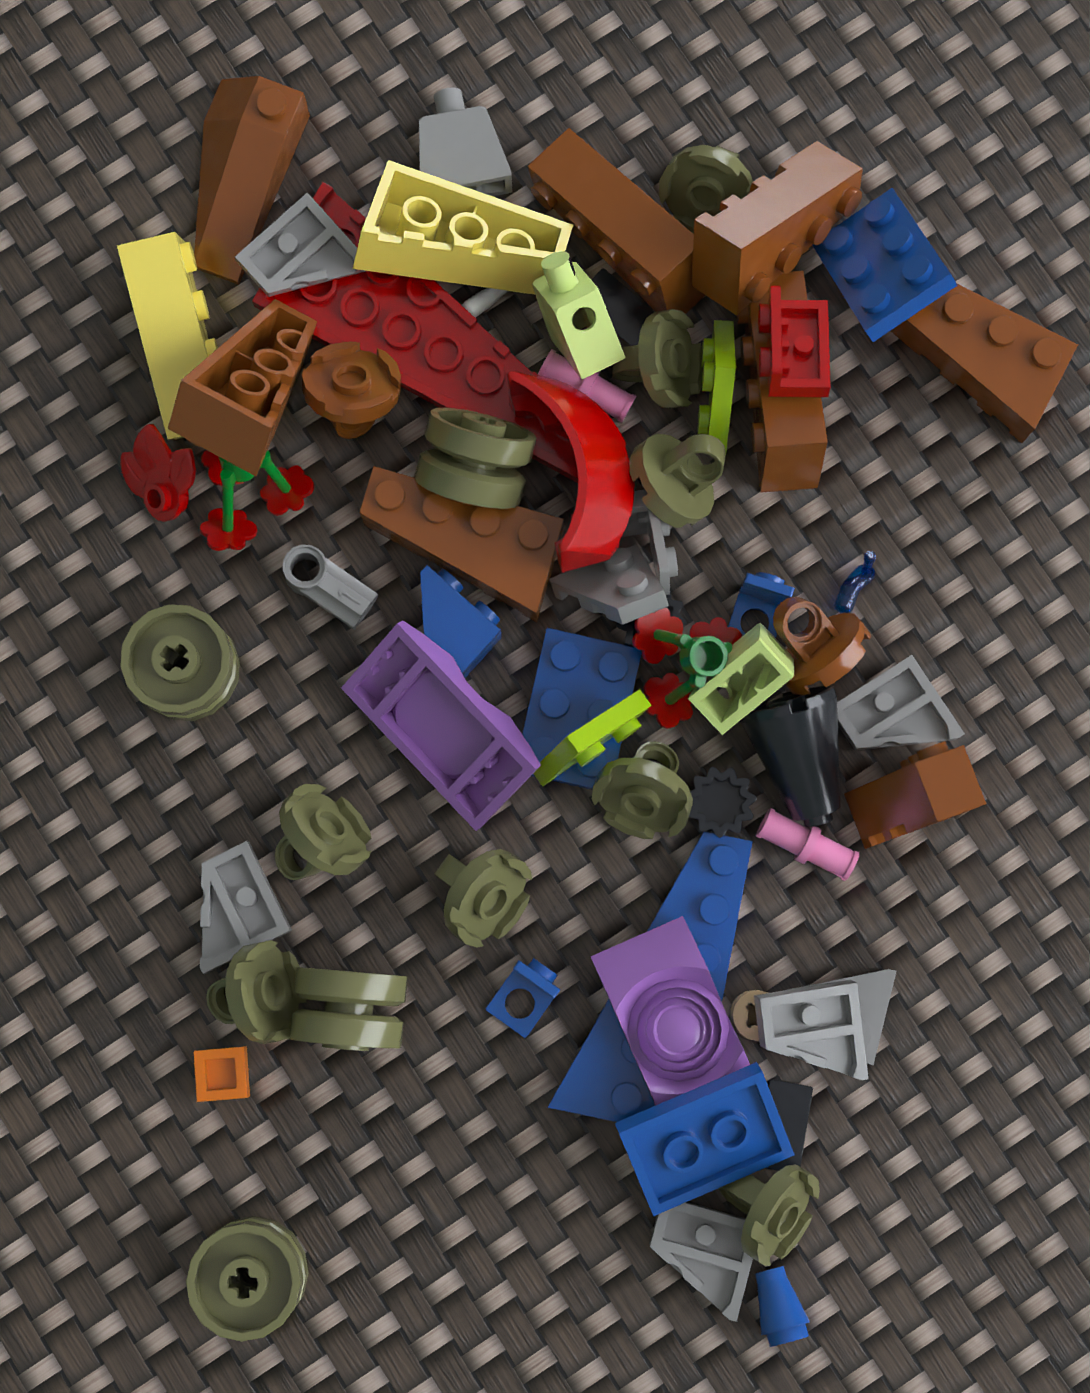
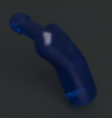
M867 551L864 554L863 565L855 568L842 583L834 604L837 612L851 613L860 590L875 578V570L872 567L876 560L875 552Z

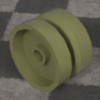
M435 408L431 410L424 435L435 448L420 453L414 476L416 482L431 492L467 504L499 509L517 507L520 504L526 480L515 468L525 466L531 462L537 439L534 433L515 423L483 413L455 408Z
M168 604L148 611L131 626L122 644L120 667L127 687L141 703L172 720L195 721L214 714L229 701L239 681L240 660L233 640L209 614L189 605ZM186 658L189 662L183 670L176 667L179 659Z
M297 967L294 993L301 999L325 1001V1010L299 1009L292 1013L290 1039L321 1043L322 1047L344 1050L369 1051V1047L401 1048L404 1022L397 1016L373 1014V1005L399 1006L406 1001L408 976Z
M258 1216L235 1219L205 1239L192 1257L186 1279L189 1304L201 1324L219 1337L241 1342L263 1338L284 1324L304 1296L309 1274L305 1251L294 1233L276 1220ZM244 1267L248 1268L249 1277L258 1279L257 1283L248 1284L243 1280L242 1270Z

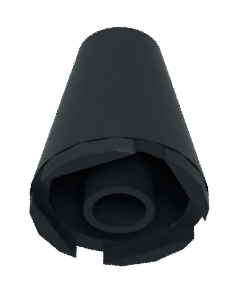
M824 685L808 687L810 694L806 695L792 694L791 691L782 693L783 697L770 702L766 699L740 720L792 820H803L805 827L818 826L832 821V812L837 811L841 807L837 695L834 686L825 687Z

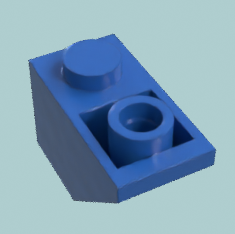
M426 565L420 572L424 635L453 656L463 676L466 678L502 638L501 629L496 626L500 618L483 602L478 601L473 606L460 594L464 587L448 571L442 568L437 574Z

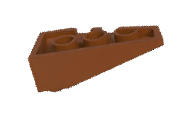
M261 76L221 80L203 125L194 250L198 270L237 285L240 284L245 271L235 261V256L261 234L310 117L304 92Z

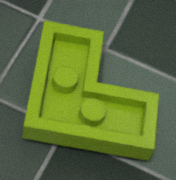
M714 320L712 338H703L702 391L710 392L709 404L699 405L697 433L711 435L719 439L727 451L736 371L733 321Z

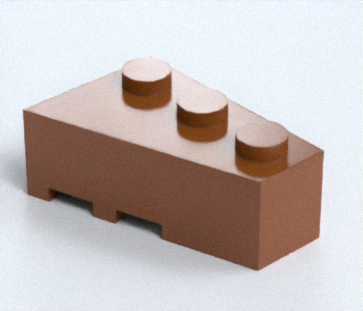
M946 741L924 748L917 751L916 754L907 757L908 759L899 762L901 769L844 793L865 849L986 805L964 745L949 750Z

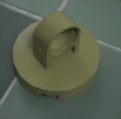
M699 145L687 147L673 156L659 180V198L661 204L666 201L668 208L674 214L673 217L694 234L695 218L705 212L713 217L722 212L719 210L720 203L733 194L742 199L750 192L753 180L750 172L739 160L740 154L720 146Z
M675 309L657 311L648 316L640 330L638 345L622 347L625 359L613 364L612 377L625 382H643L651 399L661 408L688 407L692 404L688 400L690 395L700 393L703 367H701V343L692 344L687 328L695 327L691 319L683 311Z
M658 433L636 446L630 456V475L633 482L640 478L642 486L648 493L641 498L646 507L661 521L676 528H681L687 523L692 526L708 516L714 505L712 483L720 478L724 469L725 446L719 439L706 434L693 435L681 442L671 435ZM696 454H708L714 458L715 462L703 465Z
M651 741L642 744L634 758H619L608 762L597 775L591 799L594 805L599 802L606 810L603 819L609 825L631 836L641 839H653L655 832L669 831L668 837L677 835L686 826L693 798L688 785L676 774L679 767L677 754L666 744ZM646 759H655V760L659 761L660 763H656V762H653V761H650V760H646Z
M303 784L296 788L283 801L279 811L281 828L285 836L276 847L275 861L282 875L290 880L311 877L318 874L321 870L333 875H349L358 869L369 858L371 851L366 849V844L371 839V833L361 814L342 796L335 802L328 796L321 794L326 787L319 784ZM294 849L307 861L304 869L296 864L293 857Z
M502 849L486 851L470 861L467 866L448 854L434 873V875L451 886L444 906L445 925L452 935L469 946L482 947L484 945L481 940L491 935L496 939L505 936L519 921L529 902L530 895L524 892L526 879L532 880V872L523 860L513 853Z
M272 940L243 946L233 955L226 976L213 983L209 987L206 996L208 1008L217 1020L224 1024H236L237 1028L249 1040L260 1044L289 1039L292 1013L298 1010L299 1003H304L307 1000L301 999L294 993L296 969L300 967L296 957L290 951L281 952L275 946L278 943Z
M796 1164L785 1166L775 1173L766 1184L752 1175H748L718 1188L721 1195L729 1203L747 1215L741 1236L743 1252L765 1267L771 1265L770 1256L775 1255L782 1260L800 1241L813 1217L812 1214L805 1211L809 1197L811 1195L818 1199L820 1193L818 1179Z

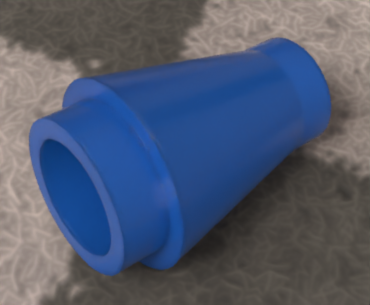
M784 1266L756 1273L761 1336H767L769 1347L809 1337L806 1323H809L810 1320L787 1278Z

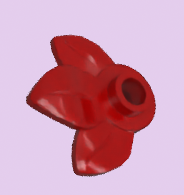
M147 424L135 438L133 452L128 451L121 454V470L126 484L135 495L144 499L145 506L151 516L158 521H171L184 512L188 506V490L193 486L196 475L194 454L191 448L171 452L154 424Z

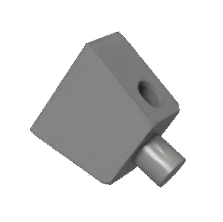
M445 88L434 94V102L437 114L424 116L419 119L420 171L490 196L512 193L510 166L486 107L477 106L465 109L462 91L459 88Z

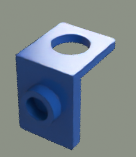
M757 572L756 575L747 573L741 584L728 627L737 628L742 636H744L745 633L740 625L741 617L749 610H759L768 618V631L776 638L777 632L773 626L775 609L782 601L792 597L795 588L784 585L785 581L772 574Z
M534 958L528 966L519 960L486 1007V1011L526 1038L552 1000L559 993L560 989L552 984L558 975ZM525 989L532 994L535 1006L529 1016L518 1019L512 1017L507 1012L505 1000L512 990Z

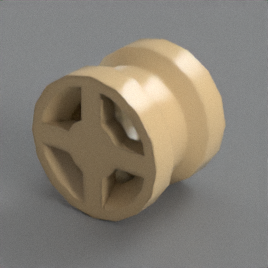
M760 990L745 991L737 996L731 1004L730 1022L734 1030L742 1037L759 1041L754 995L766 994L768 992Z

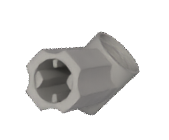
M298 545L286 553L283 560V573L292 591L306 596L355 630L371 610L378 598V594L325 558L324 554L312 545ZM311 560L319 566L320 570L313 580L300 581L292 575L294 566L299 561Z

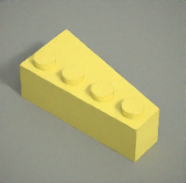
M388 160L361 231L352 269L535 295L532 284L535 279L545 275L541 266L542 260L552 253L565 252L573 224Z
M171 232L117 245L167 439L177 440L184 437L169 430L168 425L180 382L218 349L215 338L208 339L204 320L210 319L203 291H197L192 272L197 271V265L190 242L185 243L176 232Z

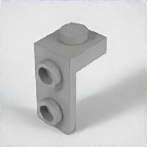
M646 490L634 491L632 515L622 537L648 533L656 578L663 587L665 594L670 595V577L678 576L675 548H665L663 537L670 536V525L661 521L646 507L641 499L648 494Z

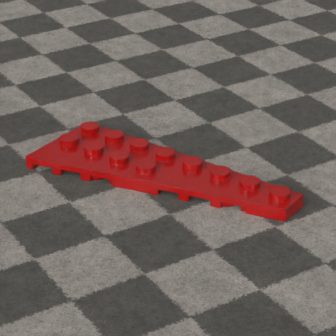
M322 182L313 199L358 248L366 218L357 209L351 208L334 192L330 185ZM365 271L270 297L259 288L254 296L252 303L255 308L261 311L276 299L316 320L317 324L312 339L325 346L351 341L360 343V350L370 351L376 355L377 348L386 351L397 362L401 374V387L439 408H455L487 414L515 423L533 432L537 439L532 458L578 483L575 455L565 430L561 429L545 433L537 418L526 414V417H515L509 397L507 373L509 371L539 375L535 372L532 373L511 353L504 343L500 340L497 341L477 322V319L436 281Z

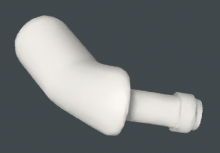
M486 288L466 300L462 306L476 318L489 309L507 291Z

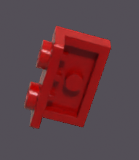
M770 285L768 303H759L758 334H767V347H760L759 377H768V397H829L831 386L828 300H781V286Z

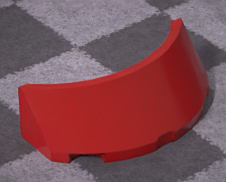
M509 371L507 373L509 397L515 417H526V414L537 418L545 433L564 429L574 451L578 472V495L574 514H571V523L564 538L554 543L561 572L610 560L619 547V541L627 527L634 505L635 481H632L630 475V460L623 436L609 415L595 401L576 388L556 379Z

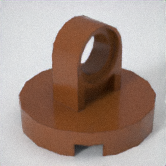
M350 341L330 344L317 350L311 356V364L306 370L303 369L302 391L306 403L316 414L329 419L337 434L342 438L352 439L364 435L371 429L376 419L388 414L398 403L401 390V374L397 362L386 351L377 348L376 355L370 351L360 350V343Z
M790 597L782 601L775 609L773 616V626L779 637L788 647L786 650L794 659V677L785 684L792 694H810L807 686L819 680L825 687L835 683L862 659L866 650L861 645V642L864 639L870 640L871 638L870 632L855 613L844 612L827 618L816 604L800 597ZM805 608L809 614L808 626L798 634L790 633L788 629L789 616L794 610Z

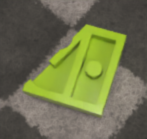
M639 689L566 736L539 762L541 766L533 774L540 784L544 786L577 762L583 767L606 750L603 744L613 737L619 743L642 726L637 718L652 705Z

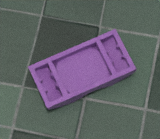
M401 621L393 627L341 687L475 831L480 829L541 766L530 745L511 717L484 700L467 683L453 656L405 621Z
M683 916L591 956L655 1106L750 1065L720 1000L710 972Z

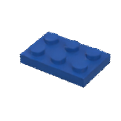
M893 188L832 228L821 244L812 245L872 342L958 286Z
M546 629L522 733L539 762L566 736L633 694L641 658L640 650L635 647L560 630ZM612 737L603 744L606 750L583 767L577 762L552 781L593 790V785L599 771L608 762L618 759L622 741L617 743Z
M757 1062L615 1123L653 1216L794 1156L763 1071Z

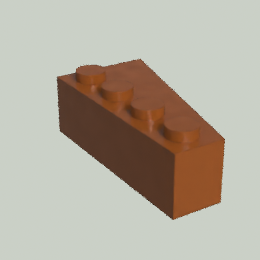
M570 128L527 166L534 185L531 188V192L536 200L547 210L553 208L563 218L564 222L573 224L572 232L577 237L583 238L655 312L675 309L681 310L686 314L705 296L692 287L694 234Z
M816 141L781 163L773 179L762 175L753 181L750 192L742 199L733 194L723 200L719 208L722 212L713 217L705 212L695 218L692 287L735 315L741 313L751 302L757 303L767 293L770 284L782 273L788 274L799 262L801 255L813 244H821L828 236L831 227L843 216L849 217L855 212L862 199L860 186L863 168Z
M792 271L788 274L782 273L770 284L781 286V300H807L804 271ZM769 287L767 293L757 303L751 302L741 313L736 315L737 324L745 325L746 337H741L740 351L742 366L749 367L750 379L746 380V401L748 409L753 410L754 423L751 424V439L753 452H757L760 493L818 488L828 443L821 397H768V377H759L760 347H767V334H758L759 303H768Z
M959 284L891 330L895 336L919 356L923 354L941 370L940 374L953 385L955 383L972 396L977 401L976 405L990 417L994 415L1010 429L1009 433L1021 443L1035 430L1078 344Z
M274 299L181 380L168 429L186 438L191 444L202 447L248 473L257 476L302 370L317 321Z
M373 466L360 509V515L365 526L416 555H421L445 569L451 575L457 578L460 577L483 590L485 594L499 602L506 603L537 623L556 558L554 543L561 540L564 519L519 506L499 509L459 502L425 489L416 482L414 477Z

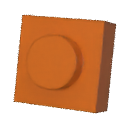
M247 1046L194 1051L197 1102L250 1097Z

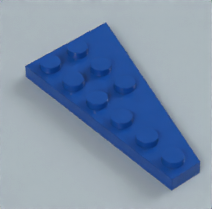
M703 832L647 931L683 916L722 1002L753 841L724 835L718 838L714 833ZM609 999L547 1108L619 1122L655 1106Z

